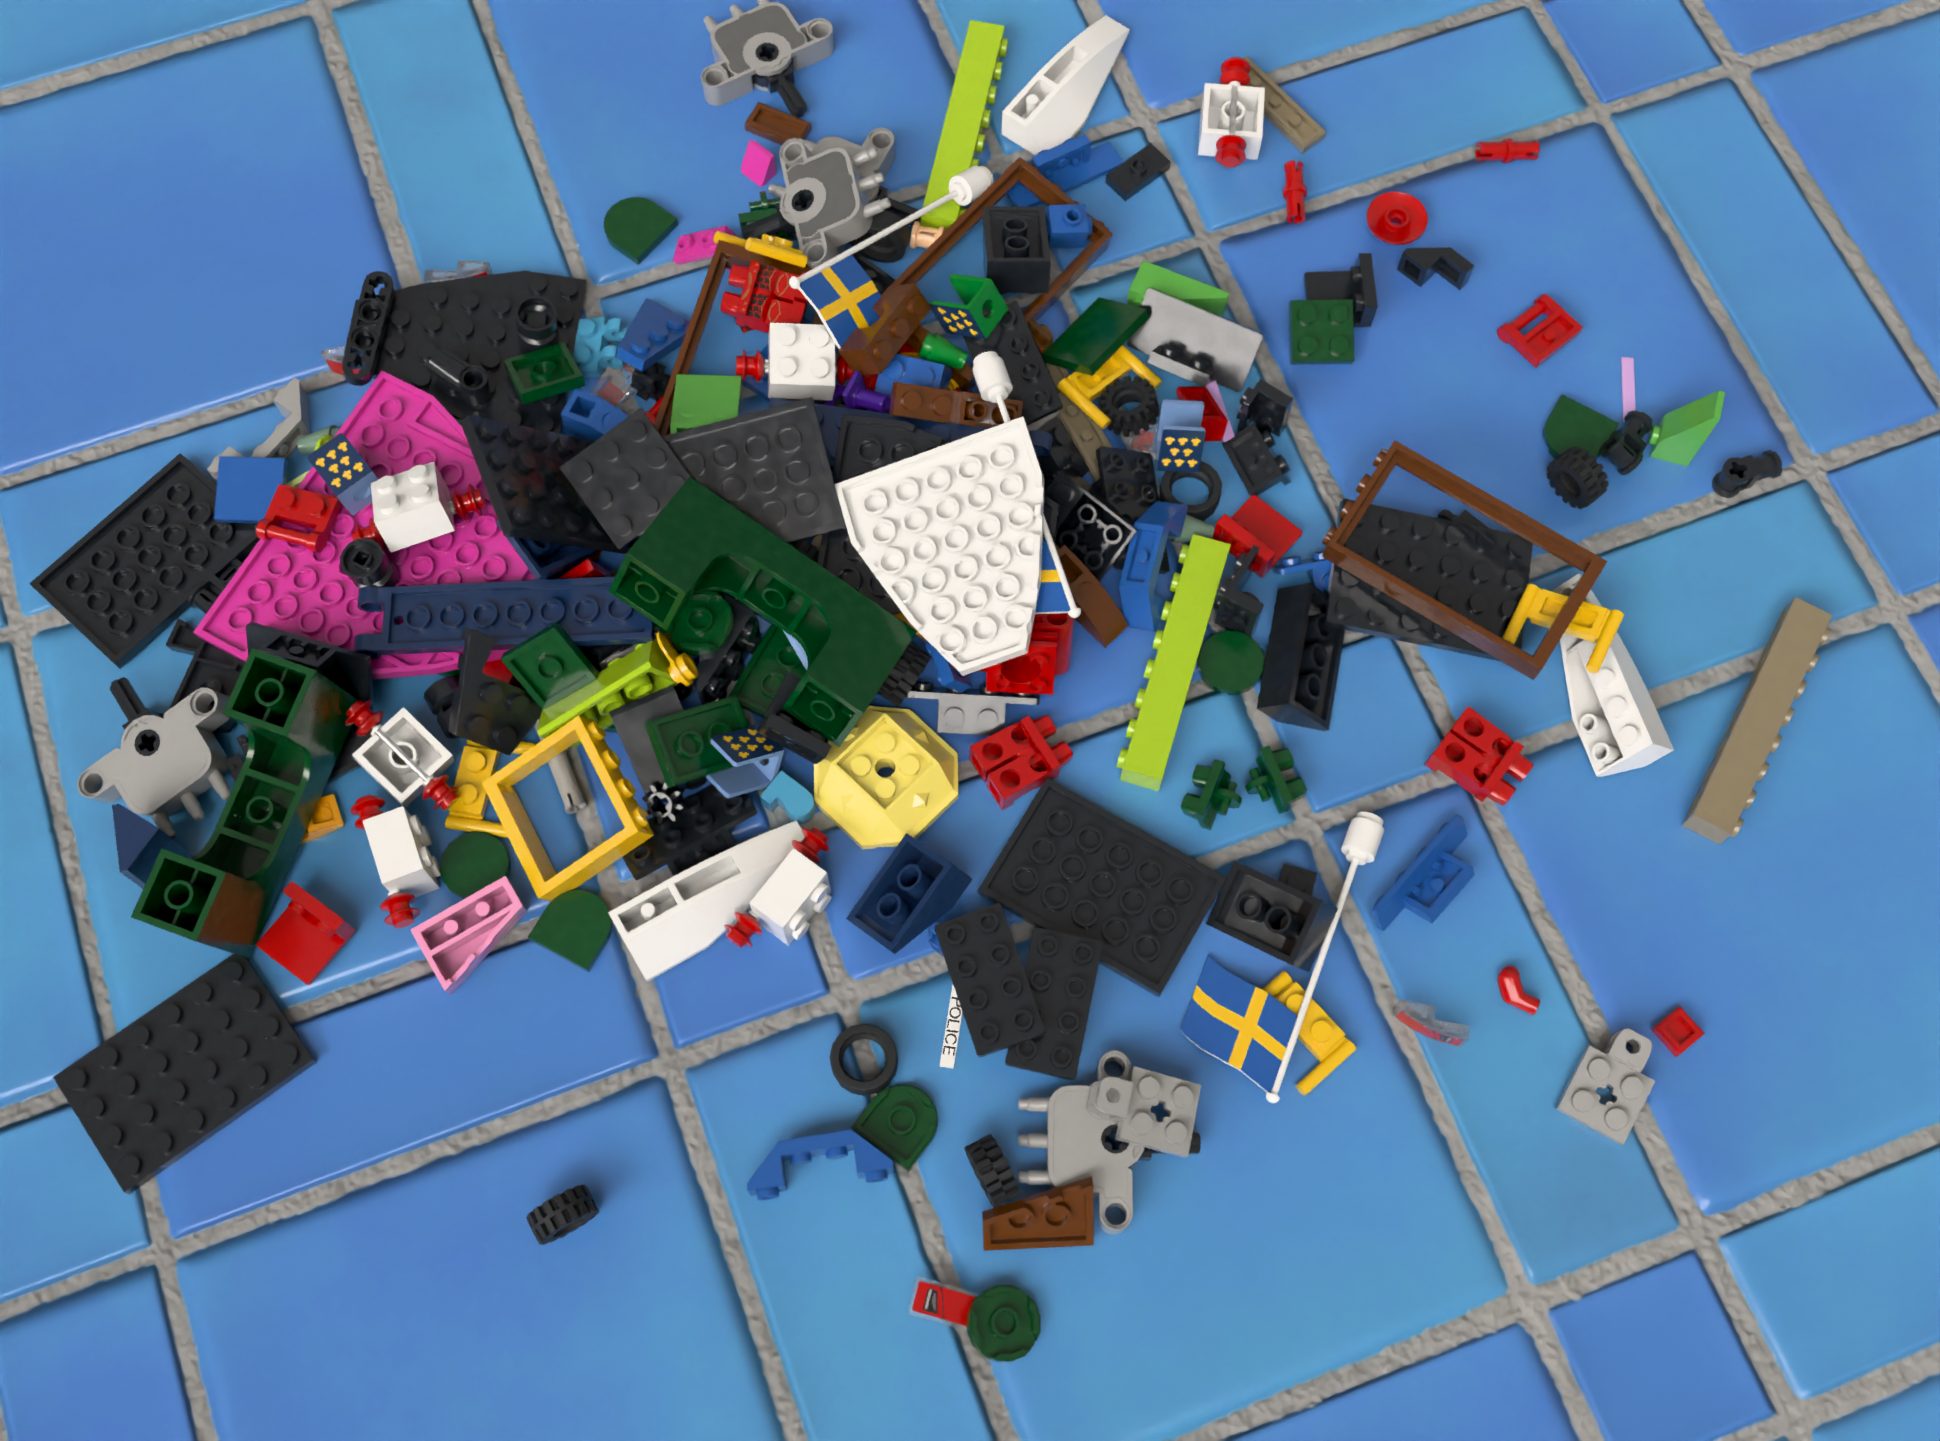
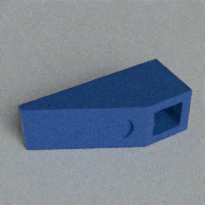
M578 389L574 390L561 412L567 434L592 441L598 440L629 417L628 414L604 399Z

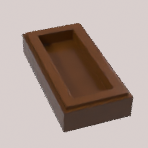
M760 102L757 103L745 122L746 131L780 145L793 138L806 140L812 130L811 123Z

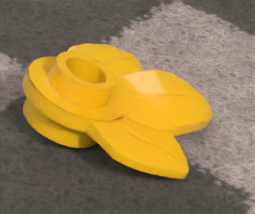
M657 632V642L670 663L667 667L670 676L676 683L689 686L693 683V679L698 677L694 658L686 653L679 654L667 632L663 635Z

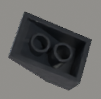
M982 207L985 278L992 279L1000 294L1049 293L1051 258L1044 207Z
M1234 861L1206 924L1292 966L1310 972L1338 908Z

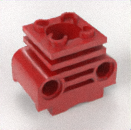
M1068 613L1035 614L1028 653L979 670L987 672L986 691L1053 695L1055 675L1064 674L1070 668L1074 618L1070 617Z

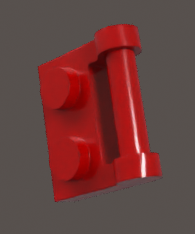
M1542 294L1534 300V305L1516 319L1501 325L1497 329V335L1501 341L1512 345L1528 362L1537 368L1581 333L1583 327L1550 296ZM1541 314L1549 316L1524 336L1519 332Z
M279 484L264 519H261L257 524L256 536L264 540L274 538L307 546L308 550L320 553L327 543L343 504L336 497ZM280 521H284L292 524L313 528L315 530L309 534L281 527L278 525Z

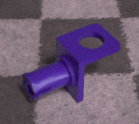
M855 371L847 387L836 384L833 399L826 400L824 405L835 406V400L843 395L845 408L858 410L864 408L875 412L887 413L890 408L891 398L889 394L866 389L861 372Z

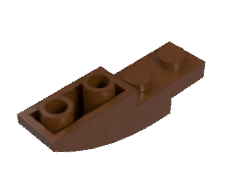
M893 382L889 415L941 423L952 422L956 423V425L992 428L1004 423L998 403L985 401L980 394ZM1005 399L1004 403L1010 420L1020 418L1023 401Z
M1055 544L1076 607L1081 608L1080 616L1074 619L1106 648L1129 625L1110 595L1090 570L1066 545L1059 548Z

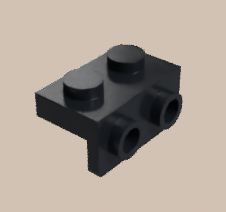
M1058 416L1049 419L1038 429L1053 436L1050 455L1045 457L1037 456L1045 480V490H1047L1060 470H1072L1081 478L1090 471Z

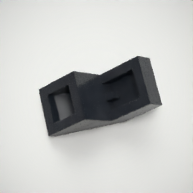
M1451 247L1407 248L1402 253L1397 270L1419 287H1422L1437 273L1461 290L1468 283L1475 265Z

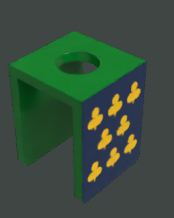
M951 274L949 280L964 305L932 300L929 303L931 310L946 333L987 339L1009 308L992 279ZM982 309L991 310L987 318L983 316Z

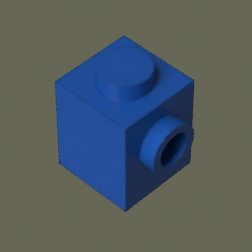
M1086 205L1048 206L1045 218L1049 248L1084 247L1087 236L1092 234L1093 228L1092 218L1087 216Z

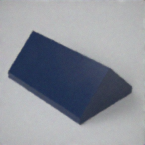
M120 804L112 805L120 872L142 889L148 880L161 848L186 858L192 857L190 853L157 826Z

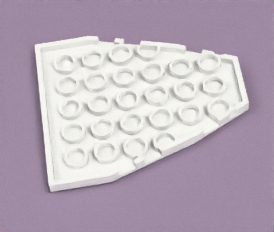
M1023 416L835 484L851 544L910 624L962 676L1027 654L1029 650L1041 584L1045 480Z

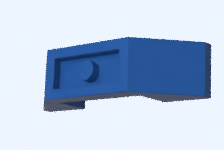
M1156 501L1134 524L1138 532L1129 543L1119 583L1123 615L1129 625L1128 628L1157 632L1165 600L1155 595L1154 589L1168 536L1181 537L1188 510L1186 504Z
M852 1130L778 1141L748 1181L747 1190L751 1196L757 1195L758 1200L778 1198L780 1191L787 1190L784 1161L789 1160L790 1165H802L812 1162L811 1157L826 1155L828 1160L840 1159L848 1156L847 1151L854 1150L859 1179L866 1178L867 1183L887 1180V1174L895 1173L892 1159Z

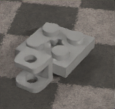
M1626 1028L1614 1033L1610 1037L1603 1052L1590 1045L1586 1046L1555 1109L1615 1143L1624 1145L1655 1083V1080L1640 1073L1652 1050L1651 1040ZM1626 1043H1628L1631 1046V1053L1627 1051ZM1609 1086L1612 1089L1611 1094L1614 1096L1613 1102L1607 1101L1603 1105L1599 1102L1600 1095L1596 1093L1597 1088L1604 1089Z
M1133 1066L1129 1068L1127 1080L1105 1077L1100 1081L1092 1083L1090 1085L1086 1110L1097 1118L1118 1122L1116 1140L1184 1158L1189 1155L1201 1085ZM1159 1103L1166 1110V1117H1162L1160 1122L1156 1121V1114L1151 1112V1106H1157Z

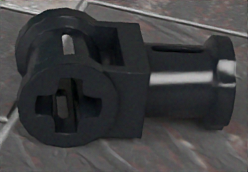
M1636 410L1629 411L1624 418L1623 428L1612 432L1599 450V454L1602 457H1608L1618 467L1617 471L1621 475H1627L1632 472L1643 459L1642 453L1647 444L1642 438L1652 429L1653 421L1650 416Z
M1771 450L1763 452L1761 456L1753 458L1752 455L1743 458H1730L1722 466V471L1713 478V490L1721 497L1732 498L1740 491L1751 488L1758 480L1767 477H1779L1782 473V461L1779 455Z
M233 558L231 560L232 565L219 577L212 573L205 581L196 584L187 595V604L193 608H199L206 614L240 568L242 562L237 558Z

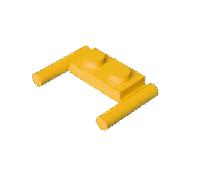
M716 231L713 241L717 244L721 240L744 247L748 251L802 268L807 264V255L802 254L803 251L792 248L793 242L783 238L762 234L761 239L749 237L746 240L721 231Z
M1122 345L1093 376L1075 371L1068 378L1062 379L1057 388L1103 430L1110 424L1111 419L1095 406L1092 401L1100 396L1102 391H1106L1105 387L1108 384L1113 386L1115 384L1114 380L1124 378L1130 369L1142 380H1148L1155 390L1163 381Z
M1528 584L1502 638L1514 645L1526 618H1529L1533 624L1549 628L1568 596L1545 589L1542 590L1534 584ZM1583 601L1564 633L1594 643L1598 640L1585 667L1589 672L1598 673L1623 620L1624 613L1616 609L1608 610V608Z
M467 740V746L463 748L454 786H460L456 792L460 797L448 809L449 815L445 821L446 829L483 832L492 836L508 838L502 823L483 820L489 797L482 782L496 773L500 752ZM521 741L512 753L522 755L534 747L536 743Z
M1282 971L1262 989L1298 1015L1306 991L1297 982L1294 983L1285 971ZM1312 998L1297 1038L1321 1063L1295 1085L1303 1096L1312 1091L1356 1051L1355 1045L1345 1038L1346 1034Z

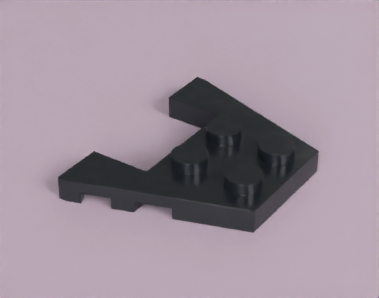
M177 619L166 646L172 651L193 655V658L170 708L200 688H209L230 697L245 662L199 638L193 633L195 629L181 619ZM214 700L209 705V711L214 707ZM159 713L160 717L164 718V714ZM229 719L215 729L213 734L230 732L235 721Z
M464 626L462 631V639L465 640L463 655H459L457 668L461 669L459 686L454 689L448 732L510 756L536 724L537 720L540 719L542 708L527 691L482 672L496 639Z

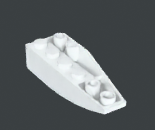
M1106 15L1071 40L1030 80L1002 111V135L1034 155L1042 150L1054 148L1069 138H1073L1085 125L1129 35L1130 29Z
M1581 574L1575 575L1552 590V592L1569 596ZM1590 590L1584 601L1601 606L1593 591ZM1564 633L1560 639L1572 719L1596 776L1603 777L1645 767L1672 752L1674 748L1650 694L1619 634L1616 633L1599 672L1592 673L1586 670L1585 667L1598 640L1594 643Z
M797 821L763 833L706 859L608 912L647 982L710 947L727 931L724 927L725 924L733 925L736 923L735 912H747L751 909V900L793 850L792 841L801 842L804 835Z

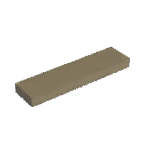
M1248 56L1243 58L1251 66L1249 73L1250 82L1247 86L1265 88L1263 116L1302 154L1325 139L1326 131Z

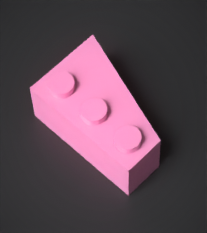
M504 876L411 929V932L444 991L452 995L526 914L527 909L510 880Z

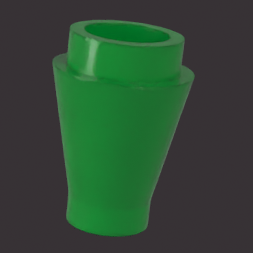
M936 332L935 335L927 333L918 357L926 361L962 370L968 352L961 350Z

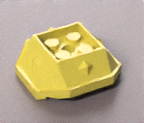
M868 706L841 746L838 747L829 741L828 744L832 747L826 758L814 764L815 805L862 850L898 846L906 833L917 839L958 799V753L910 709ZM883 767H889L895 771L889 777H881L877 774Z

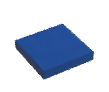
M219 456L214 520L225 523H258L261 519H264L278 485L286 486L288 461L285 458Z

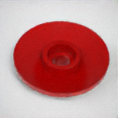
M1393 191L1377 196L1370 203L1366 214V221L1370 231L1381 241L1393 245H1405L1416 241L1422 236L1427 227L1428 215L1425 207L1417 198L1404 192Z

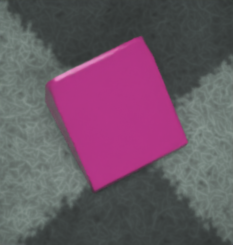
M751 139L741 165L742 174L758 186L763 187L776 175L774 155Z

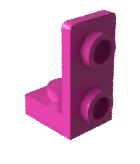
M726 225L682 235L678 239L673 261L679 265L713 257L717 243L713 241L716 231L738 236Z

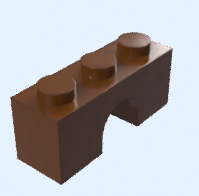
M915 283L889 286L872 307L879 316V319L866 328L855 329L838 350L853 372L859 371L861 375L881 374L930 311L931 306Z

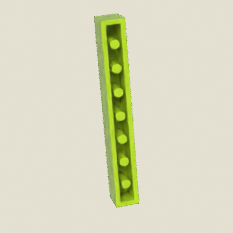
M974 20L969 22L922 208L950 193L949 181L952 177L972 166H979L980 159L976 158L978 152L983 153L986 135L982 133L984 128L989 129L992 111L988 109L990 104L995 105L997 86L994 85L996 80H1001L1003 63L1000 60L1001 57L1007 56L1009 39L1004 38V25ZM951 199L921 216V225L933 228L945 226L947 230L967 209H964L965 206L959 205Z
M1193 534L1190 545L1183 544L1178 563L1184 565L1181 573H1174L1169 591L1175 592L1172 602L1166 600L1161 620H1165L1166 625L1164 631L1157 629L1152 646L1153 649L1158 650L1155 660L1148 659L1143 678L1149 679L1146 689H1139L1134 707L1140 709L1137 719H1130L1125 737L1131 738L1128 749H1121L1116 767L1122 769L1121 781L1155 791L1160 789L1231 544Z

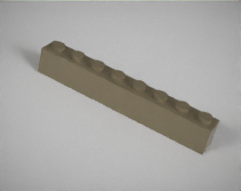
M1797 597L1784 608L1682 826L1719 845L1729 836L1734 838L1738 834L1744 822L1743 819L1739 818L1743 808L1748 809L1757 793L1752 790L1756 780L1759 782L1762 780L1769 768V763L1765 762L1769 753L1773 754L1781 742L1782 736L1778 732L1781 726L1785 727L1793 716L1795 709L1790 706L1793 700H1797L1803 693L1807 685L1803 678L1806 672L1810 673L1819 659V655L1815 654L1818 645L1823 646L1831 633V629L1827 626L1832 614Z

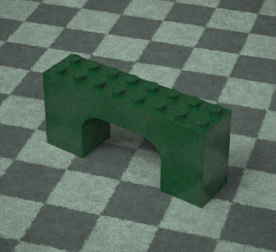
M691 477L686 480L626 553L608 591L666 631L692 597L698 593L710 590L721 591L735 597L772 622L801 644L808 660L806 673L782 709L838 747L841 746L864 714L917 633L916 630L908 626L904 621L880 607L876 602L852 588L847 582L842 581L827 571L819 563L805 556L791 544L780 539L763 525L757 523L739 511L734 505L729 504Z
M252 648L222 713L246 728L249 745L245 762L218 823L207 844L199 853L190 858L161 848L131 918L190 940L250 958L352 724L348 726L345 724L349 718L346 712L359 700L314 669Z

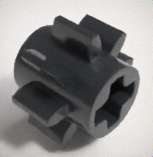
M656 362L643 372L635 368L630 385L638 390L636 395L645 401L649 398L658 401L659 397L664 396L671 377L664 372L666 367Z
M659 782L650 785L653 793L642 797V800L647 802V814L658 817L659 824L666 821L668 816L673 822L680 818L681 815L677 809H684L688 806V803L683 801L682 793L685 791V788L679 789L675 786L668 789L666 782L663 784V787ZM666 798L669 803L665 805L662 799Z

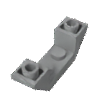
M295 377L287 385L283 386L273 399L282 416L287 419L280 422L269 438L255 448L251 457L285 458L288 460L298 449V437L311 433L309 396L300 381ZM230 446L222 454L217 455L213 459L212 464L207 468L216 482L219 456L244 457Z

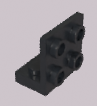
M1359 253L1356 264L1351 266L1350 271L1305 273L1306 300L1353 299V327H1371L1378 307L1371 253Z
M1253 545L1248 554L1242 552L1234 566L1235 572L1232 578H1226L1218 592L1219 598L1214 606V610L1218 611L1215 624L1228 631H1239L1250 637L1253 636L1264 607V604L1259 602L1258 598L1253 594L1241 592L1252 575L1260 548Z
M788 673L785 675L756 732L808 761L817 764L826 758L832 746L828 744V739L782 709L801 680L799 677Z

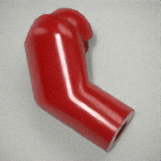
M1513 966L1504 967L1497 977L1503 1001L1534 1015L1539 1007L1540 999L1523 991L1520 972L1517 968Z

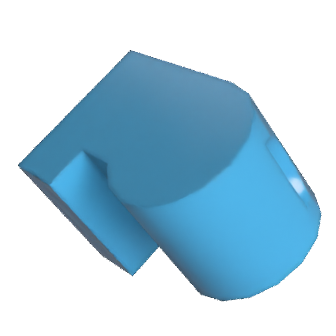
M782 770L760 795L762 806L772 813L778 806L785 810L791 822L797 821L798 824H804L810 821L815 814L812 794Z

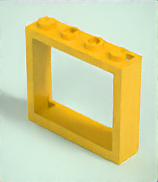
M579 715L482 782L538 899L552 901L560 894L574 890L654 836L646 819L649 815L638 805L634 797L636 794L634 786L623 776L619 768L621 765L619 757L608 747L604 739L606 737L605 730L600 729L595 720ZM580 740L625 828L556 874L513 785Z

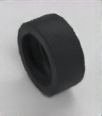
M884 210L872 216L870 229L860 238L851 241L850 245L853 247L902 219L896 214ZM906 224L885 236L886 238H881L861 249L858 253L865 258L882 263H891L902 259L910 238L908 225Z
M1201 461L1199 473L1166 471L1160 485L1159 500L1161 502L1183 504L1172 495V485L1178 479L1185 477L1195 478L1202 481L1208 487L1209 497L1202 504L1187 505V514L1202 521H1205L1214 514L1220 501L1222 482L1218 473L1209 464Z
M870 1024L850 1026L841 1032L832 1044L830 1063L833 1075L839 1085L852 1094L866 1096L880 1092L889 1086L896 1075L898 1056L894 1041L887 1032L878 1026ZM868 1039L881 1046L885 1054V1064L879 1075L873 1079L863 1081L855 1079L847 1073L844 1068L843 1057L850 1044L856 1040Z

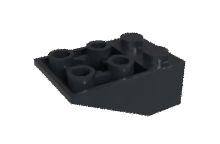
M1060 470L1044 493V496H1047L1060 506L1055 544L1059 548L1066 545L1100 582L1138 530L1105 497L1074 471Z
M722 592L719 595L730 605L733 612L734 629L731 638L721 649L711 654L700 655L697 692L702 705L726 698V690L732 681L736 682L744 670V662L749 654H754L762 641L756 612Z

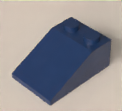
M497 521L496 524L501 529L499 521ZM506 536L528 569L538 580L555 579L575 568L596 551L594 549Z
M906 833L846 919L896 954L951 910L972 881V878Z

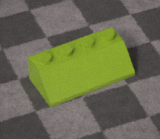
M654 640L638 644L630 654L609 662L607 668L599 672L595 681L542 710L537 729L539 736L543 738L548 737L578 715L595 720L599 728L605 730L614 724L609 711L670 685L676 686L678 683L672 679L667 669L670 663L663 654L658 642ZM578 740L570 747L575 748L582 743L580 740Z

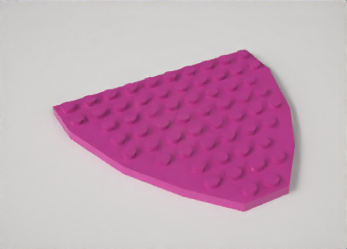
M381 371L335 436L343 433L378 479L408 471L416 465L435 462L450 491L451 500L454 489L463 494L468 492V485L471 484L474 489L480 488L486 501V507L482 508V516L473 511L469 513V520L466 521L458 516V514H454L455 531L392 553L386 545L383 550L399 570V580L396 587L538 580L496 524L498 521L462 426L433 395ZM313 466L297 487L298 489L336 497ZM370 503L353 516L342 505L327 543L320 553L308 550L307 546L274 538L271 540L260 539L193 633L243 662H246L248 658L246 625L250 622L351 651L354 649V638L356 635L382 634L384 611L372 613L358 609L359 589L343 572L340 566V556L343 549L353 541L352 531L356 530L355 523H359L364 528L369 526L370 518H374L373 504ZM280 521L278 525L281 527L309 534L315 530L313 528L292 524L284 521ZM403 618L398 619L396 625L402 624ZM491 650L487 662L501 659L503 653L507 650ZM463 651L381 655L378 659H371L372 679L433 675L459 669L457 668L459 655H463Z

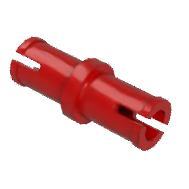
M1506 138L1502 142L1478 141L1476 147L1480 149H1475V159L1477 162L1501 160L1502 163H1511L1512 160H1537L1539 155L1534 153L1540 152V146L1537 140L1513 141L1511 138Z
M1292 160L1284 164L1285 187L1283 188V197L1286 199L1287 222L1292 223V216H1294V224H1298L1306 219L1304 198L1307 196V187L1303 181V163L1298 161L1296 168V161Z

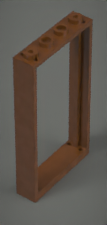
M1019 157L890 286L917 284L982 219V207H994L1018 182L1047 206L1080 203L1070 199L1056 183L1050 182L1041 175L1036 166H1032ZM1091 216L1092 234L1087 236L1091 243L1049 285V293H1042L1023 312L1029 329L1108 248L1113 233L1109 231L1102 221L1096 220ZM919 324L905 343L919 354L927 333L930 332ZM966 362L962 370L949 367L953 370L951 379L959 385L962 392H969L977 384L972 372L974 365L970 367Z
M721 240L718 241L654 422V426L662 436L668 435L671 425L676 375H689L725 269L731 270L733 264L750 267L751 260L760 262L761 265L772 266L780 271L801 276V272L806 273L812 270L810 267L805 266L802 268L748 251L738 245ZM816 312L812 324L824 325ZM786 399V400L799 401V400H802V399Z
M1394 440L1389 450L1382 448L1373 462V466L1377 468L1372 476L1365 474L1356 489L1360 494L1355 502L1349 499L1339 515L1343 520L1338 528L1332 525L1322 541L1326 545L1322 557L1534 680L1543 669L1608 561ZM1396 465L1583 572L1533 655L1523 651L1344 546Z

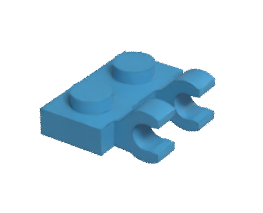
M606 316L579 319L573 359L581 371L583 379L602 377L603 369L606 368L620 369L624 367V361L616 357L618 347L615 345L607 346L610 341L621 342L626 334L628 327L621 328L622 319L612 318L608 320Z

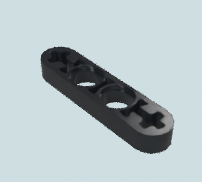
M382 271L372 272L364 280L342 362L346 381L355 386L368 384L374 376L395 295L391 276ZM379 284H384L385 287H381L379 292L380 300L375 299L374 288H378ZM370 309H377L381 312L380 317L376 320H368L363 315ZM363 336H369L374 339V343L367 348L359 347L356 344L357 340ZM358 357H361L363 369L359 370L358 374H354L353 370L357 368L359 363Z

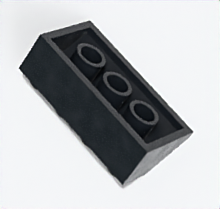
M1311 583L1278 589L1266 659L1263 666L1257 709L1276 722L1327 731L1330 726L1345 629L1323 625L1327 595Z

